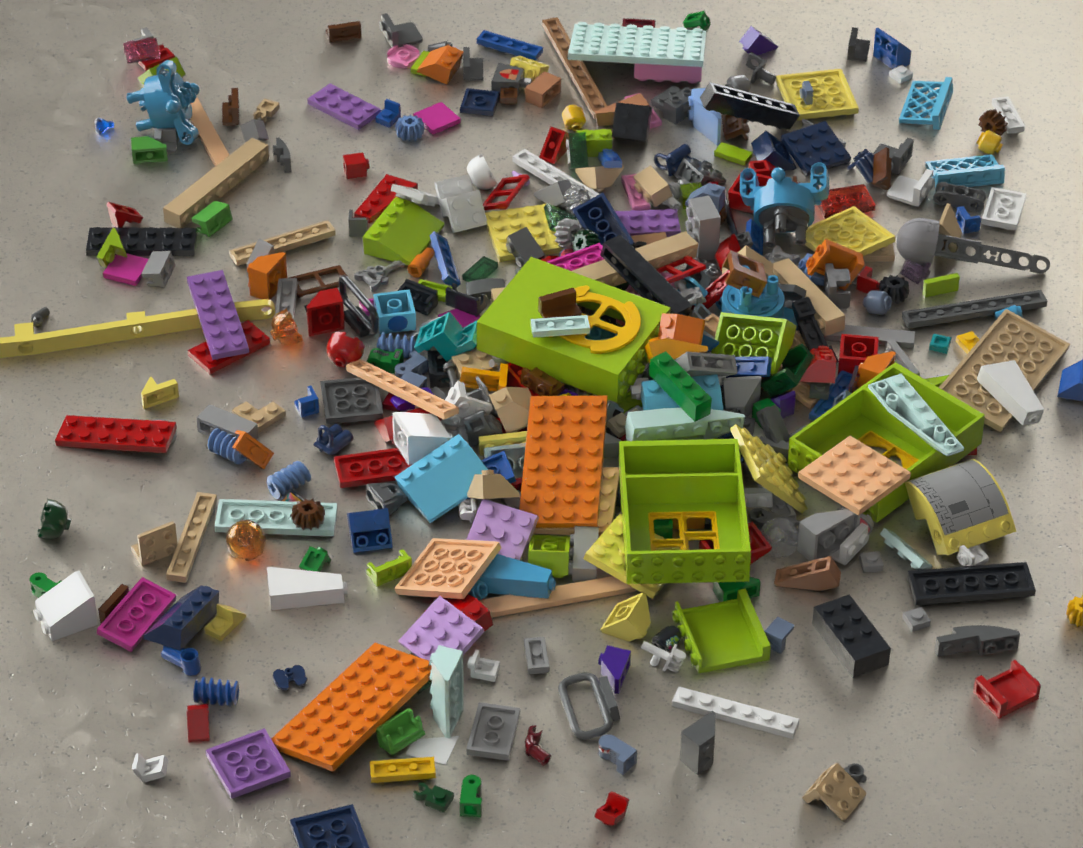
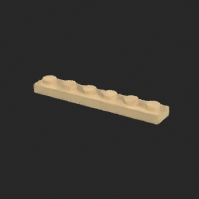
M326 220L265 239L264 241L274 245V254L336 236V232L331 223ZM257 242L229 250L230 257L236 266L244 265L248 262Z
M197 492L166 573L167 580L187 582L217 502L216 494Z

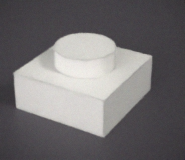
M901 65L890 70L889 77L902 84L913 78V72Z

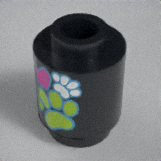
M666 626L652 637V645L668 652L673 648L674 644L680 642L682 634L676 626Z

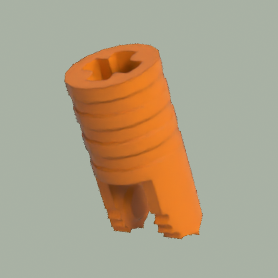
M426 248L421 254L416 255L407 267L408 273L411 276L419 278L428 268L430 260L435 253L433 248Z

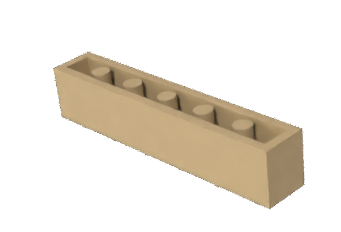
M789 258L773 263L774 275L779 279L778 284H794L807 290L805 298H810L816 311L815 319L825 336L845 330V314Z

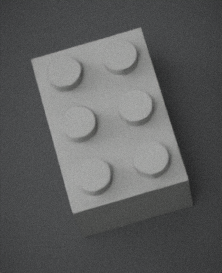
M710 196L689 199L688 207H686L688 221L685 222L687 233L698 243L695 259L716 260L715 254L719 247L721 217Z

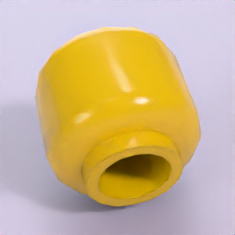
M569 105L562 112L563 122L567 129L577 131L585 125L586 118L580 106Z
M991 130L982 132L976 142L978 149L988 155H993L995 152L999 153L1003 146L1001 143L1002 137Z

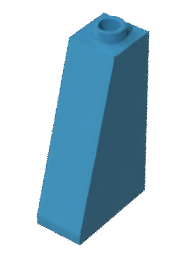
M499 554L495 556L478 579L487 584L488 593L549 599L551 591H554L556 586L552 570Z

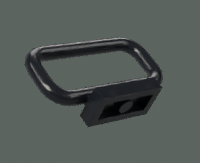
M346 275L340 276L338 282L339 292L343 299V304L348 309L344 311V320L360 338L369 334H377L379 320L374 305ZM346 286L369 311L371 320L359 306L355 307L349 300Z

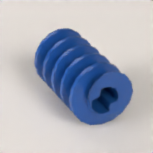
M202 677L201 682L195 681L193 691L195 703H199L201 700L203 704H207L210 700L211 705H215L217 701L220 706H223L225 702L228 707H232L233 704L237 705L239 697L238 681H235L233 686H231L230 680H227L225 685L222 684V679H219L217 684H214L213 678L210 679L209 683H206L205 677Z

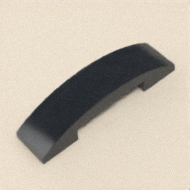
M806 297L793 301L792 308L795 320L808 350L818 348V346H828L815 319L816 311L810 298ZM831 345L828 346L829 349H832V351H833V353H834V356H835V358H836V361H837L836 363H838L839 361H838V359H837V357H836V354H835V352H834L832 346H831Z

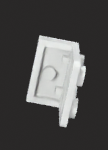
M927 169L919 181L905 176H898L888 190L887 197L919 207L934 185L933 171Z
M457 381L454 387L450 388L445 401L459 407V414L445 420L442 419V421L454 427H465L463 418L482 410L489 415L493 407L491 403L466 396L465 384Z
M861 523L840 545V549L829 556L846 565L868 542L869 526Z

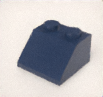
M767 130L751 143L753 147L752 152L756 156L757 161L767 160L776 168H782L784 171L796 169L794 160L786 147Z

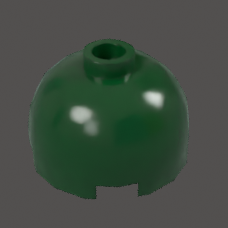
M47 498L41 513V529H38L37 537L52 540L60 537L64 530H69L71 519L68 518V511L62 503Z

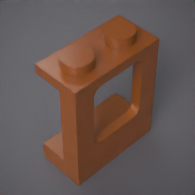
M730 250L722 267L730 270L725 283L739 290L744 286H747L748 289L750 287L752 288V295L759 298L767 284L764 265Z

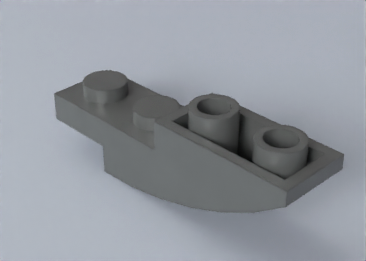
M988 625L953 627L952 634L936 637L935 653L937 657L977 650L979 655L1017 649L1020 633L1013 629Z

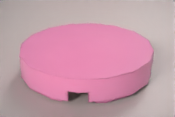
M408 44L403 45V47L396 45L387 52V61L396 68H410L420 56L419 50Z

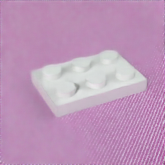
M392 184L391 191L396 192L397 197L409 199L412 202L434 207L435 204H439L438 196L411 187Z
M992 187L981 224L1007 230H1017L1026 200V193Z

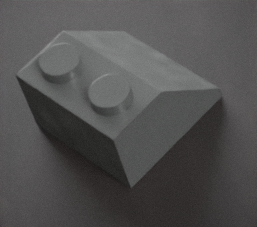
M711 711L681 731L680 761L697 775L704 770H708L713 765L716 719L714 711Z

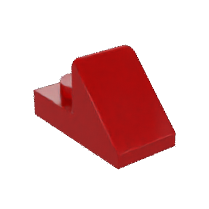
M107 202L106 204L111 223L115 227L123 228L125 222L141 223L143 219L135 208Z
M208 704L187 705L188 742L210 741Z

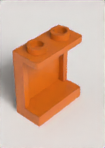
M827 239L818 245L814 255L806 262L807 272L810 276L814 272L825 276L826 263H833L834 269H848L850 283H846L844 287H839L845 291L864 267L863 254Z

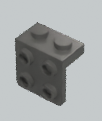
M388 13L381 14L379 26L391 47L396 45L403 47L405 44L415 45L423 42V37L413 22L394 25Z

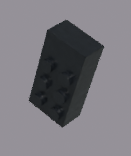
M850 594L814 606L813 626L852 678L889 665L891 647Z

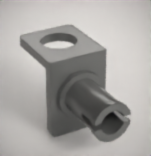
M753 53L748 55L746 66L754 70L750 83L753 84L760 78L772 85L776 80V75L764 70L766 60ZM752 59H755L758 62V67L752 64Z

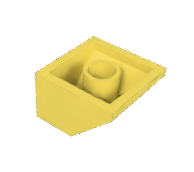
M643 592L617 603L600 631L628 642L642 639L647 634V629L651 624L647 595Z

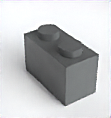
M527 227L508 235L506 248L509 253L514 255L515 261L520 268L531 257L539 260L545 258L544 252Z

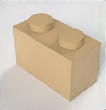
M651 165L633 176L635 180L634 187L637 192H642L646 202H651L654 207L672 197L668 183Z

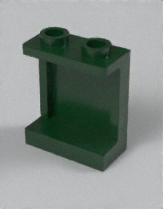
M803 344L789 349L782 362L781 370L763 379L761 387L772 398L796 387L813 360L814 355Z

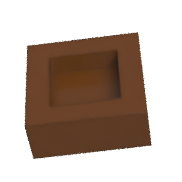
M501 88L500 103L517 104V88Z

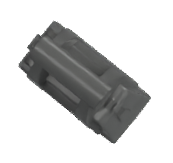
M484 410L463 418L470 447L479 445V436L503 434L501 421L492 415H488Z
M372 483L366 485V499L375 509L388 508L389 516L402 503L408 500L407 495L396 483Z

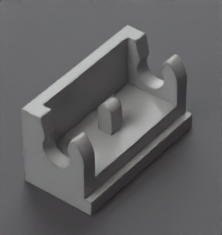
M154 251L151 253L142 272L143 278L154 280L153 282L148 281V286H161V288H165L175 268L171 251Z

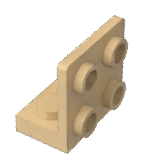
M172 521L137 536L138 543L132 545L131 550L142 566L174 554L178 544L176 524Z
M837 762L823 771L803 795L802 799L807 804L814 799L816 801L821 799L841 821H844L866 796V792Z

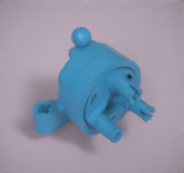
M166 60L157 67V75L146 78L144 87L139 91L127 93L126 98L129 104L139 101V106H143L140 108L141 111L147 110L150 117L149 119L136 122L139 132L152 128H175L179 140L183 144L189 145L199 135L198 129L189 120L192 117L191 103H194L196 95L199 94L200 87L196 83L184 82L181 76L176 73V64L171 60Z
M775 275L768 276L767 284L759 298L752 295V288L750 287L748 289L747 286H744L739 290L728 285L724 289L722 297L715 303L717 308L723 313L787 319L796 325V331L799 329L793 309L784 307V294L778 287L779 279Z

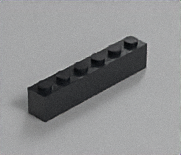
M709 82L700 96L703 107L708 111L720 112L723 115L727 114L736 118L747 119L750 122H758L778 129L790 131L800 116L795 104Z
M618 235L604 242L600 255L643 298L670 307V314L689 316L692 308L689 301L637 252L621 235Z

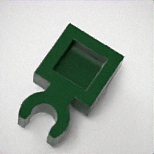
M421 782L418 785L419 790L422 792L413 791L414 799L418 801L425 800V806L443 813L454 799V792L436 785L430 789L427 784Z

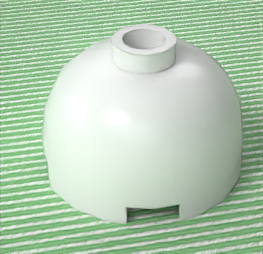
M482 154L476 156L468 163L467 171L471 184H474L476 188L487 190L498 185Z

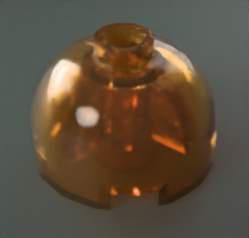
M287 308L275 314L271 322L273 330L270 331L274 341L278 340L285 346H293L304 341L302 335L298 332V326Z
M241 520L229 528L226 536V545L228 552L234 558L237 557L250 561L263 553L266 537L258 523L251 520Z

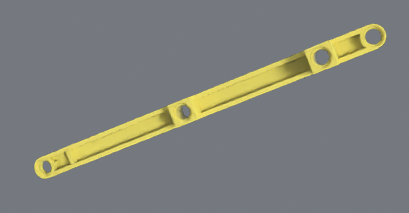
M269 299L234 302L240 322L269 319L275 315L274 302ZM263 307L271 308L269 311L266 312L261 310ZM196 309L146 317L145 311L126 313L127 320L34 334L33 322L14 324L15 336L0 338V358L42 354L202 328Z

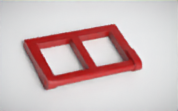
M522 174L515 177L502 178L483 203L484 210L507 209L524 184L529 181L530 176ZM518 183L515 189L502 190L505 184ZM509 195L506 201L492 203L496 197Z
M687 255L656 270L659 273L667 271L674 276L666 279L671 284L706 270V265ZM686 263L694 268L682 272L674 267Z

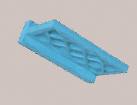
M945 77L944 82L913 81L900 114L899 123L933 125V130H940L953 94L952 77Z
M992 154L925 162V167L933 171L935 189L940 182L965 187L1004 183L1005 167L1004 165H999Z

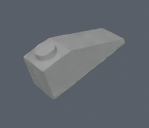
M686 352L675 359L691 377L737 374L735 355Z

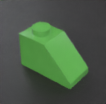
M149 136L131 137L133 164L168 161L167 146Z

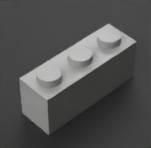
M209 404L196 417L198 432L210 436L211 432L218 428L227 434H232L233 437H239L235 432L240 430L248 433L256 440L258 439L257 423Z
M575 526V533L570 535V546H574V548H570L569 560H573V562H569L568 574H572V583L597 579V567L583 558L585 553L598 539L599 527Z

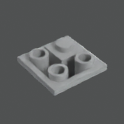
M761 376L723 378V410L732 412L733 408H737V413L744 414L745 417L752 414L753 403L760 401Z

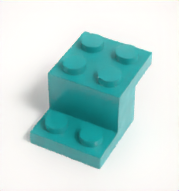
M448 312L420 328L414 349L420 353L424 350L428 351L434 346L442 357L449 361L452 359V356L460 355L467 350L471 351L477 346V321L463 328L451 312Z

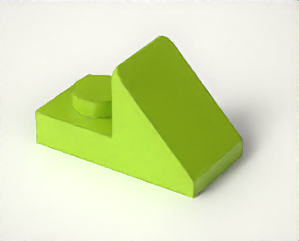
M112 228L96 257L100 266L107 268L114 260L115 254L127 257L115 228Z

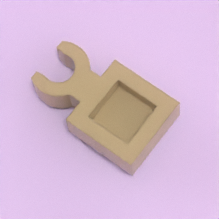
M264 98L256 107L253 119L261 118V120L266 122V117H272L280 109V104Z

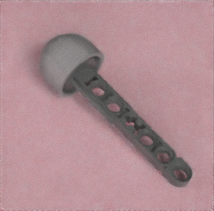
M925 218L912 219L906 222L897 234L896 244L900 255L909 263L930 267L935 255L976 264L982 262L1023 271L1030 269V272L1043 274L1050 268V261L1044 256L1035 254L1031 256L1029 253L983 245L978 241L939 234V221ZM950 243L957 245L958 250L956 252L948 250ZM973 247L975 255H967L966 248ZM987 250L990 251L991 255H996L997 252H999L997 261H995L996 257L991 256L989 259H987V256L984 255V253H986ZM1002 254H1009L1011 257L1010 262H1003L1001 259ZM1026 257L1029 262L1028 265H1020L1019 258ZM1037 261H1044L1046 268L1043 270L1039 269Z

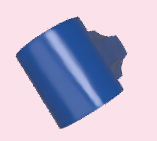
M163 646L161 657L181 667L184 674L193 676L201 671L199 654L196 649L183 648L180 651Z

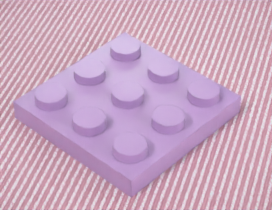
M482 499L466 540L499 542L501 545V550L498 552L499 555L522 561L539 517L529 512Z
M439 595L398 642L416 657L429 661L431 654L436 652L439 645L461 650L464 655L485 631L480 625Z

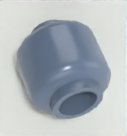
M870 291L863 299V306L866 307L869 314L884 315L891 309L892 299L885 291Z

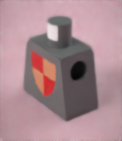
M498 63L491 81V91L500 92L501 88H517L518 96L521 89L526 88L532 82V79L524 78V70L522 68Z

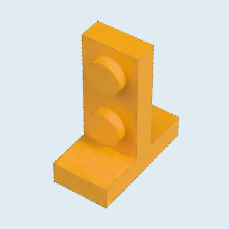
M501 363L499 372L462 367L460 382H463L467 388L479 389L476 377H479L488 391L496 392L507 385L508 364Z

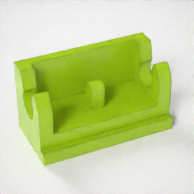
M403 549L399 550L400 556L397 559L388 561L378 567H375L372 562L367 563L369 568L366 569V574L376 587L404 576L410 569L412 558Z

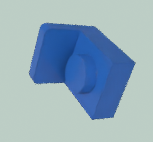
M386 99L384 101L385 108L375 117V123L390 128L398 121V118H401V105Z
M964 206L957 207L956 219L962 233L979 231L981 225L980 215L971 217Z

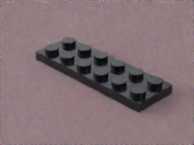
M113 227L117 230L127 254L150 256L154 251H171L172 256L195 255L197 228ZM89 228L86 256L98 255L112 228Z
M1027 562L908 571L907 575L915 605L1035 596L1036 593Z

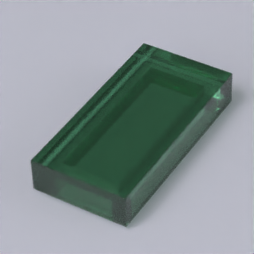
M483 256L462 274V280L471 282L486 279L498 268V262Z

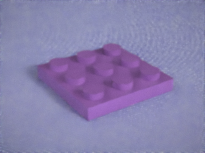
M265 728L206 749V756L231 799L291 777L288 766Z

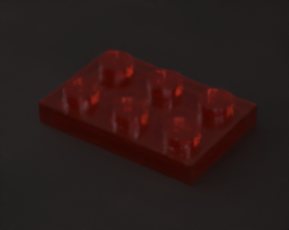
M864 184L829 189L827 199L821 201L822 205H818L825 219L853 206L863 213L875 211L876 206Z

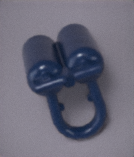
M683 144L668 155L657 153L654 156V162L658 168L668 171V176L670 177L675 175L683 158L692 159L689 156L691 149L687 144ZM658 157L665 159L666 165H661Z
M864 149L862 152H858V155L853 158L855 162L849 165L847 169L850 170L856 166L869 184L873 181L874 155L872 152Z
M334 424L330 428L321 425L318 428V438L313 446L318 448L320 452L323 451L328 455H334L353 441L354 438L349 430L343 431L338 424Z

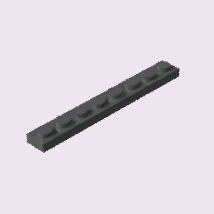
M1042 290L902 311V318L909 329L995 315V312L1013 305L1021 306L1022 311L1047 307L1048 301Z

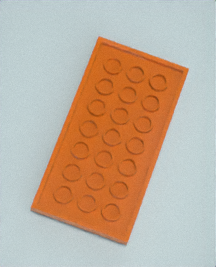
M607 395L530 397L519 510L538 515L539 519L535 528L598 527L608 408Z
M374 643L274 735L271 740L279 752L334 772L376 731L377 727L385 723L430 680L432 665H429L428 660Z

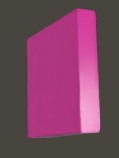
M442 102L413 113V116L417 115L418 118H422L425 129L432 135L461 123V118Z
M116 254L114 260L104 270L103 278L136 286L142 279V272L148 259L127 254V257Z

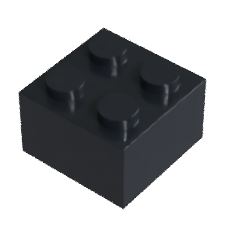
M616 102L612 137L615 139L648 142L652 108L650 106Z

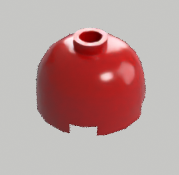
M346 332L333 333L327 343L328 358L337 367L346 368L347 364L361 359L365 349L363 342L355 336L353 339L345 336Z

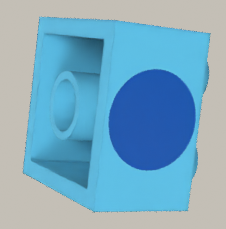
M410 289L373 294L380 334L382 332L389 334L416 330V312Z

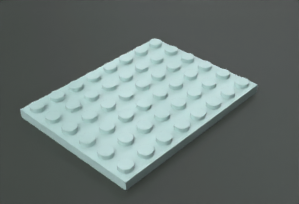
M578 22V24L574 25L568 51V60L703 67L706 31H703L701 28L686 30L684 27L670 29L666 26L653 28V26L649 25L639 28L636 25L623 27L619 24L607 26L603 23L588 25L586 22Z

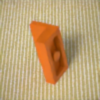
M236 430L235 434L239 437L232 448L261 469H265L274 452L248 433Z

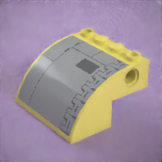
M975 459L904 482L915 519L927 520L937 555H950L959 552V548L962 545L970 548L1016 532L1008 503L1000 486L987 468Z

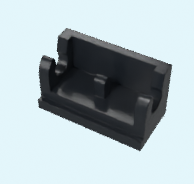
M406 279L398 289V291L410 289L416 312L428 316L438 305V291L409 279Z
M452 283V289L451 287L445 289L447 306L474 316H478L487 307L484 294H481L480 298L471 297L468 294L458 292L457 285Z
M431 349L427 351L430 388L436 386L438 388L450 387L448 373L443 370V365L448 361L444 358H437L441 354L438 350L431 351Z

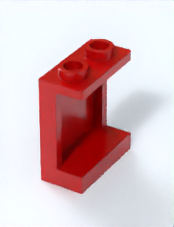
M1013 660L1009 670L986 680L982 675L976 677L973 693L998 718H1001L1038 700L1041 685L1023 665Z

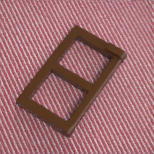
M337 265L288 278H297V282L311 278L316 280L319 286L302 290L299 284H297V296L301 298L322 290L339 287L338 282L325 285L320 276L335 272L338 273L339 277L346 274L342 267Z

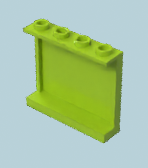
M746 589L738 590L737 599L681 609L679 602H675V610L672 611L673 621L678 623V629L684 638L685 650L690 652L691 664L696 667L698 674L770 660L771 645Z

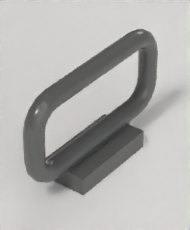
M583 672L568 676L560 682L558 692L571 730L577 738L587 740L602 736L611 730L613 721L620 719L618 705L607 676L600 677L598 680L594 674ZM581 681H589L591 683L605 722L603 726L589 731L580 730L566 689L569 685Z

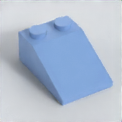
M706 88L691 89V96L688 97L689 106H691V109L688 110V119L692 121L695 129L716 146H719L721 114L716 111H708L703 107L700 96Z

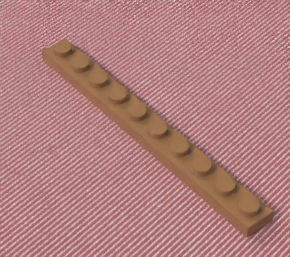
M558 17L542 20V26L591 115L596 119L594 111L607 107L605 100L583 61L568 60L571 40Z

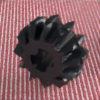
M890 275L880 281L878 289L879 291L887 292L892 302L898 304L899 301L904 302L905 298H908L909 282L905 281L904 277L899 278L898 275Z

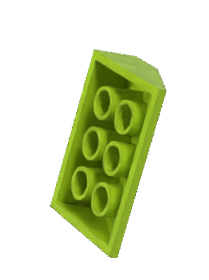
M395 197L362 237L364 254L393 262L394 260H400L405 265H409L416 255L421 254L430 245L431 239L429 235L434 231L439 233L445 226L444 222L414 202Z
M721 312L715 340L719 341V345L712 349L711 354L735 355V357L772 358L770 374H775L792 346L796 325L787 319Z

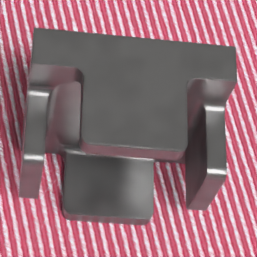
M826 263L823 293L839 309H847L850 307L851 293L850 291H837V287H844L846 283H850L849 270L834 269L833 263Z

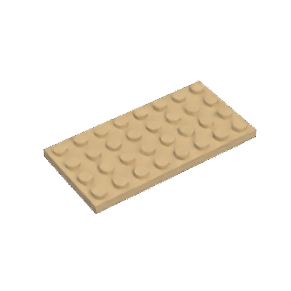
M1005 309L939 388L985 414L984 424L1001 433L1014 416L978 382L977 376L981 366L1015 360L1032 390L1035 391L1067 352L1070 344Z

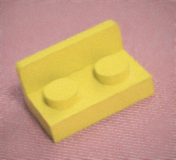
M523 56L511 58L510 65L522 68L524 70V78H531L532 82L544 71L548 72L549 65Z

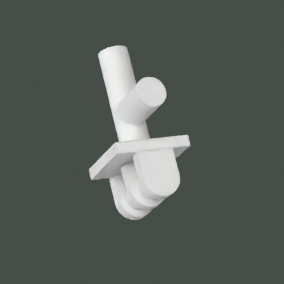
M474 498L466 499L458 504L460 518L462 520H469L470 524H473L475 514H477L482 499H477L478 506L475 505Z
M646 641L641 646V649L654 654L650 661L652 666H657L661 658L666 660L663 671L669 669L673 672H678L683 664V660L686 658V654L677 649V644H674L671 653Z

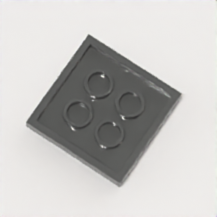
M360 377L320 381L326 424L383 419L378 386Z

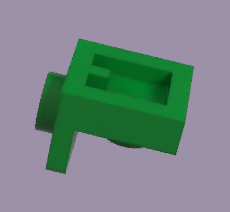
M705 11L687 14L683 25L685 28L700 26L703 31L707 32L711 21Z
M310 546L299 565L300 570L321 572L324 564L331 562L328 551L321 547L316 549Z

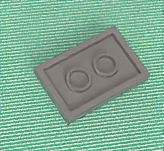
M479 702L466 749L467 755L509 761L520 717V708Z

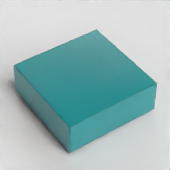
M933 334L929 350L947 354L952 337Z

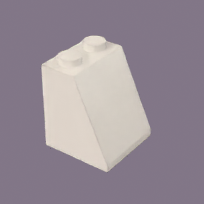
M392 413L393 442L408 465L416 463L453 438L451 433L446 431L443 421H440L434 414Z
M80 571L74 572L35 600V618L37 621H41L42 630L45 635H49L51 641L98 625L95 597Z

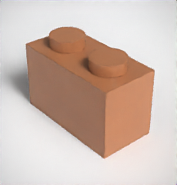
M544 71L526 86L524 91L525 102L543 108L561 92V78Z

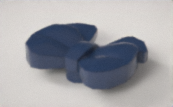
M294 665L292 668H286L285 670L276 669L273 672V681L280 690H288L289 681L292 680L299 687L307 682L305 670L301 665Z

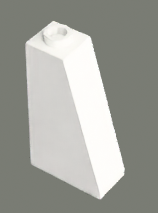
M1015 360L981 366L977 376L978 382L1022 425L1040 422L1044 408Z
M267 567L271 610L344 603V594H348L347 583L342 581V574Z

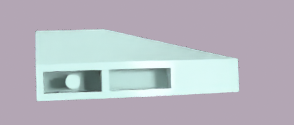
M902 374L868 385L870 391L890 414L904 423L931 447L946 456L964 451L962 444Z
M682 408L628 412L625 424L627 441L713 439L730 433V428L735 424L743 428L745 415L711 409L710 415L694 422Z

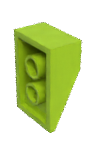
M532 535L528 550V563L552 570L554 578L568 576L570 536Z

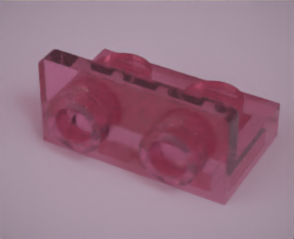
M145 38L139 41L131 40L123 43V52L126 56L127 64L159 59L161 57L156 38Z

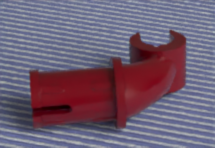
M532 725L529 727L527 737L525 738V754L533 757L542 766H545L550 761L551 754L539 746L543 730L535 733L537 725Z

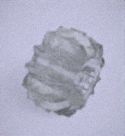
M574 185L564 192V205L567 206V211L574 215L572 209L590 200L592 196L588 194V190H585L584 186Z

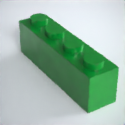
M666 351L650 359L649 375L694 422L711 414L712 398Z

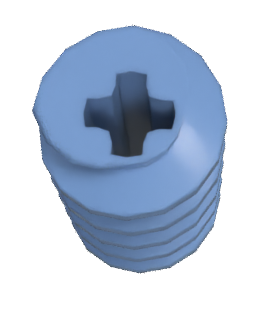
M382 332L377 341L376 348L388 352H395V349H403V356L405 359H408L409 354L416 351L414 349L416 341L414 336H411L410 341H408L407 335H404L403 339L400 340L399 334L393 339L392 333L386 338L385 332Z
M218 428L211 432L207 444L210 452L222 456L229 461H234L236 464H242L247 459L232 448L238 437H233L232 434H227Z
M295 461L286 468L275 472L274 475L268 476L267 486L269 492L275 499H279L280 495L283 496L290 488L292 490L293 488L297 489L299 484L304 485L305 481L310 482L311 474L302 462Z

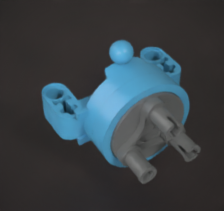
M818 162L811 167L810 183H796L790 177H785V171L782 168H774L771 173L772 178L768 179L766 186H759V180L754 169H744L740 174V194L744 204L750 206L751 210H754L753 218L755 223L763 228L765 233L764 246L774 247L776 245L775 233L795 232V244H806V230L814 222L815 205H822L821 201L829 196V174L826 165Z

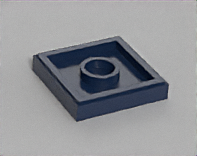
M466 88L460 106V113L494 116L500 92Z

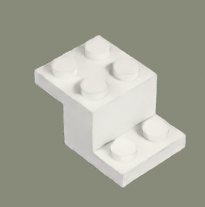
M469 174L434 182L442 216H449L453 233L487 225L480 191H473Z

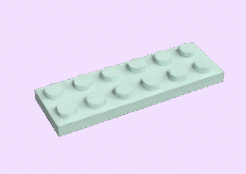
M219 499L215 532L334 536L338 506L337 503L320 502L325 509L323 524H320L319 528L305 529L303 531L301 527L296 528L291 519L293 505H296L297 502Z

